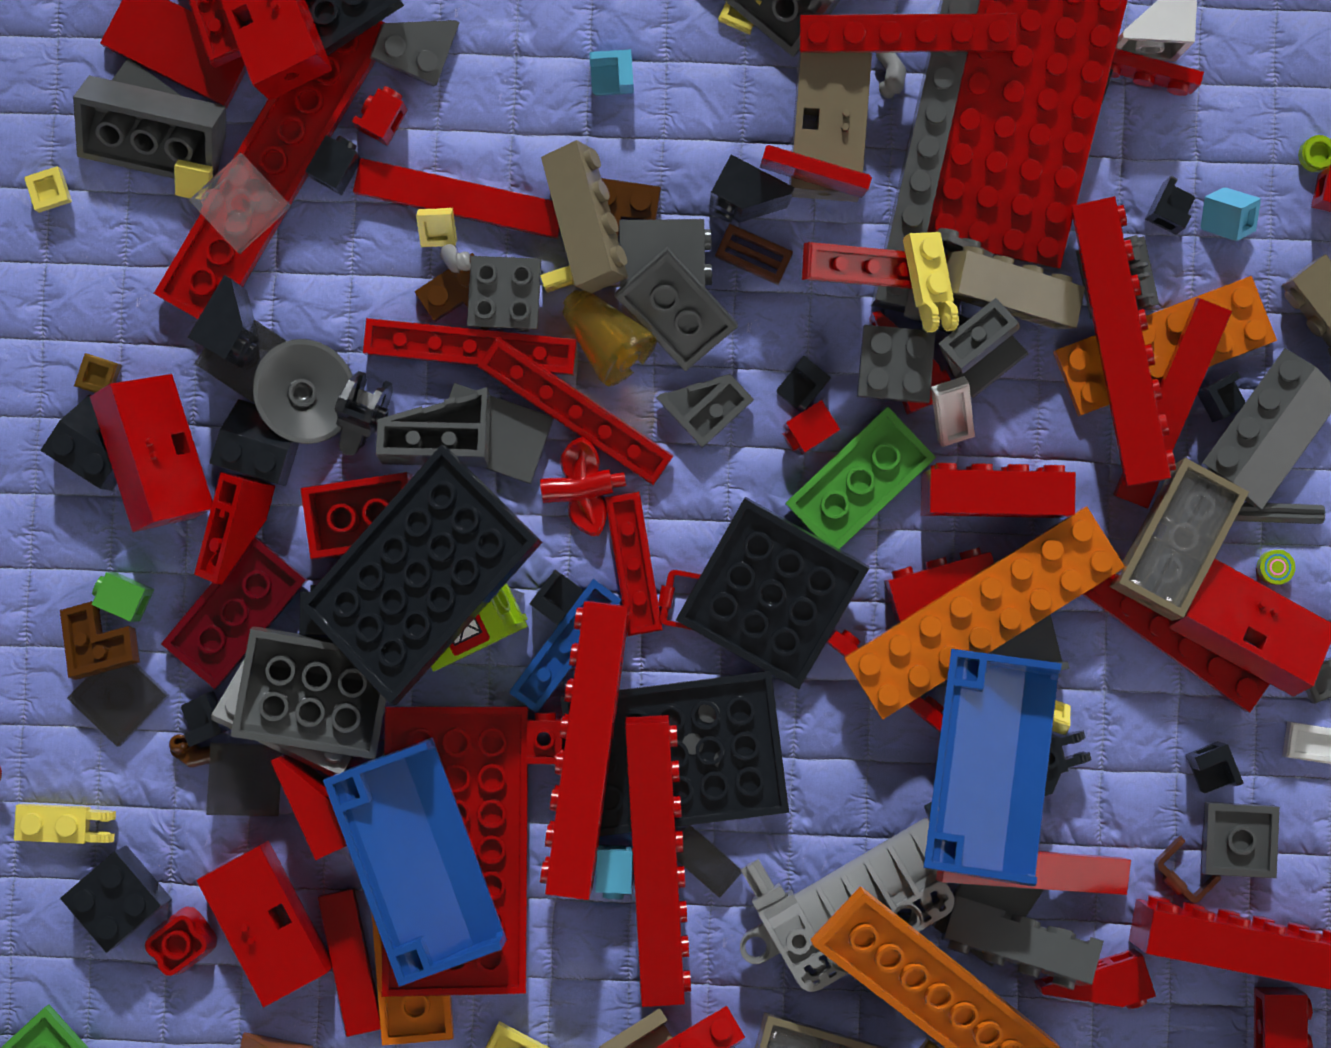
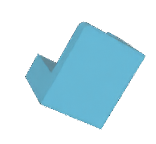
M631 49L589 53L592 93L594 96L634 93Z
M1221 188L1205 196L1201 229L1234 241L1248 236L1256 231L1261 198L1229 188Z

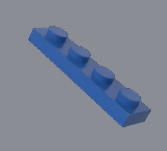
M593 579L513 685L509 693L535 713H538L572 667L569 665L571 646L574 643H579L580 630L574 629L576 609L583 607L584 601L618 605L622 599Z

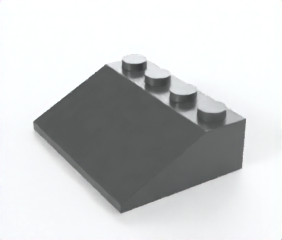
M253 626L249 633L231 737L376 759L386 699L331 639Z

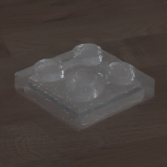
M241 152L189 199L196 209L239 254L291 207Z

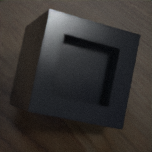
M1170 176L1162 183L1145 220L1177 235L1186 228L1191 218L1188 212L1195 200V196L1176 187L1175 184L1178 179Z
M803 356L777 388L776 392L801 413L810 405L831 377L806 356Z
M1238 371L1198 391L1197 395L1212 423L1227 418L1231 413L1241 409L1246 403L1235 383L1236 380L1241 378Z
M554 570L529 604L559 625L581 596L583 589L558 570Z
M214 691L200 695L198 698L181 705V710L191 730L184 734L189 747L230 730V728L211 720V715L219 703Z
M1217 741L1185 754L1202 793L1211 792L1228 784L1234 786L1244 784L1228 744Z

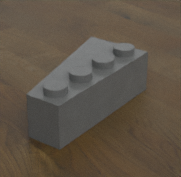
M959 896L954 897V907L948 914L941 937L942 940L949 942L948 949L966 955L972 949L984 953L982 960L1004 966V962L1007 961L1019 965L1017 972L1039 978V974L1043 973L1054 977L1053 984L1074 990L1075 984L1079 986L1092 984L1104 941L1090 937L1088 941L1077 939L1073 931L1052 926L1044 928L1040 926V922L1015 914H1012L1011 917L1005 915L1006 911Z

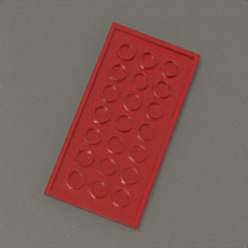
M979 0L976 14L1017 13L1016 51L967 53L927 233L938 232L939 228L952 229L959 232V238L981 242V248L995 255L1057 269L1061 268L1073 220L1072 205L1077 204L1128 0Z
M385 706L384 755L431 737L433 738L507 941L499 951L400 987L382 942L381 997L526 994L527 706Z

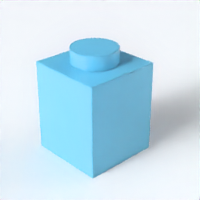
M598 846L595 893H603V898L623 899L624 894H631L633 846Z

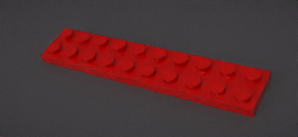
M380 21L328 55L332 71L272 100H267L153 294L199 319L224 275L234 280L240 286H244L309 176L305 170L325 135L329 137L333 135L376 62L370 59L369 56L380 26L385 22Z

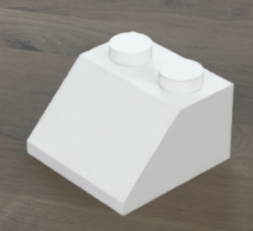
M1157 0L1119 35L1116 48L1162 61L1176 62L1195 42L1197 0Z

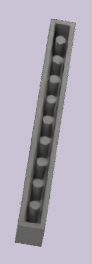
M940 0L937 14H976L979 0ZM928 52L884 249L905 251L903 237L909 233H927L968 52ZM875 286L871 306L904 313L910 289Z

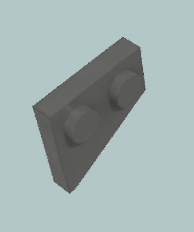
M446 20L383 23L380 26L369 58L434 87L438 83L460 22Z
M731 374L703 383L689 385L686 388L672 392H665L656 397L701 448L754 401L751 395Z

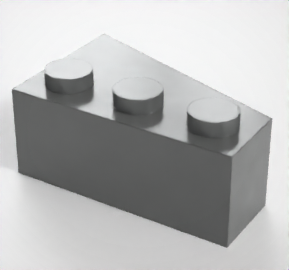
M488 387L479 389L476 393L456 399L455 397L448 398L439 404L425 408L421 406L378 419L376 455L380 462L388 465H424L442 444L448 447L467 467H488L491 396Z

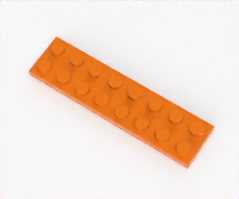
M1086 506L1075 512V516L1065 518L843 659L883 720L948 679L951 649L990 653L1119 572L1125 566Z
M861 886L810 939L816 949L945 1048H1060L1052 1037Z

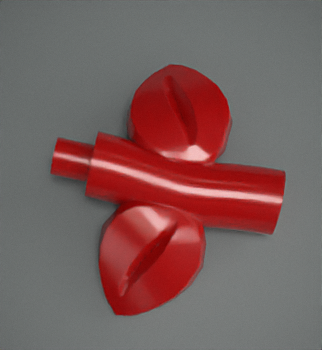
M580 437L569 443L561 455L560 465L562 473L566 478L540 479L543 503L569 502L568 517L572 524L590 536H599L603 531L607 518L606 503L601 496L612 494L613 488L626 486L625 473L611 474L610 469L599 471L600 459L595 447L586 438Z

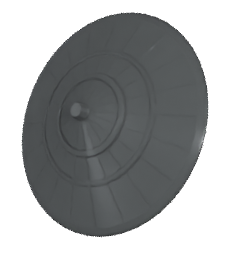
M309 339L289 340L272 348L260 361L253 380L254 402L258 413L266 425L282 438L301 444L323 442L338 434L343 428L336 425L337 413L335 412V405L340 393L343 392L348 380L353 375L343 358L327 345Z

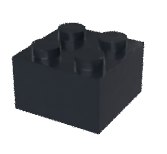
M126 845L110 854L60 899L107 953L123 942L172 898Z

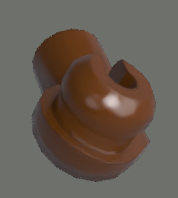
M182 734L174 735L169 741L171 754L187 767L193 768L222 761V752L219 744L202 748L197 744L189 747L185 736Z

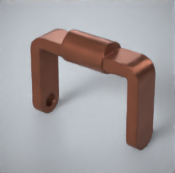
M1179 836L1156 858L1154 864L1163 875L1162 880L1177 895L1182 894L1187 900L1197 903L1221 880V876L1212 875L1192 894L1187 888L1188 885L1173 870H1169L1164 865L1185 843V839Z

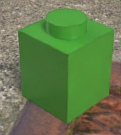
M106 572L105 576H100L94 585L92 595L95 598L91 605L130 622L141 621L154 589L117 572Z

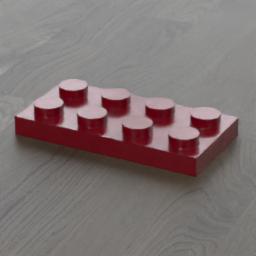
M255 536L222 585L212 582L163 640L161 645L212 688L218 689L245 657L250 629L253 626L268 629L307 583L308 579Z

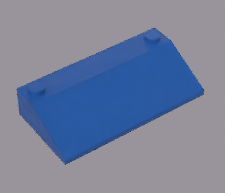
M951 649L923 868L1033 887L1037 884V877H1035L1057 684L1062 663Z
M432 737L323 780L399 987L503 948L507 941L506 935Z

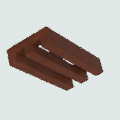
M729 223L715 257L779 285L793 251ZM731 236H737L782 256L783 259L781 262L730 240ZM730 248L777 269L776 274L727 253L725 250Z

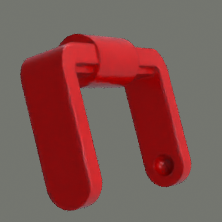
M671 570L667 575L666 586L661 585L658 605L662 606L660 621L667 626L692 630L680 622L667 620L669 608H672L675 575L699 579L701 574Z

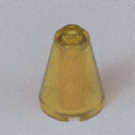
M575 290L564 300L562 314L598 379L606 386L611 387L630 377L634 373L630 367L637 361L643 365L654 351L657 339L652 335L651 331L595 294L585 290Z

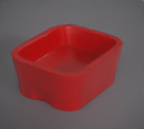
M189 906L180 909L153 929L145 941L147 953L157 961L158 968L166 976L184 973L211 953L217 946V936L196 908Z

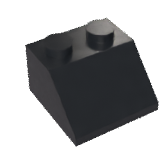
M731 154L711 191L709 207L714 209L713 214L726 222L731 223L733 219L743 222L786 209L791 201L795 187Z
M224 275L187 338L240 368L243 367L244 363H250L255 357L259 347L256 344L259 340V335L247 290Z
M89 394L58 422L40 451L99 489L113 491L117 481L92 406L91 394Z
M238 399L219 430L210 464L286 486L299 443L289 441L276 434L263 421L254 403Z

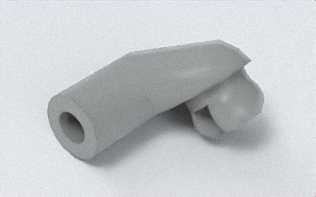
M876 53V57L886 70L885 80L879 84V91L882 96L890 99L895 94H900L904 89L906 68L896 53Z
M452 244L442 247L440 251L441 259L451 272L459 273L461 270H470L471 258L468 252L459 253Z

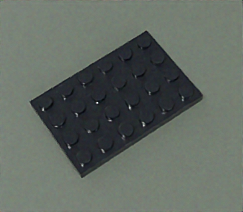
M441 444L299 606L390 704L397 705L543 542L448 447Z
M771 671L619 690L600 836L632 832L626 717L669 715V725H677L678 747H671V761H679L680 782H673V796L681 797L682 817L675 818V827L789 813ZM560 697L562 716L569 714L571 702H564V697ZM701 705L713 707L716 712L714 722L706 723L700 719L698 711ZM691 733L698 734L702 738L696 745L695 755L689 754L686 745L682 743L685 736ZM704 743L703 749L699 752L701 744ZM720 751L719 756L714 760L716 753Z

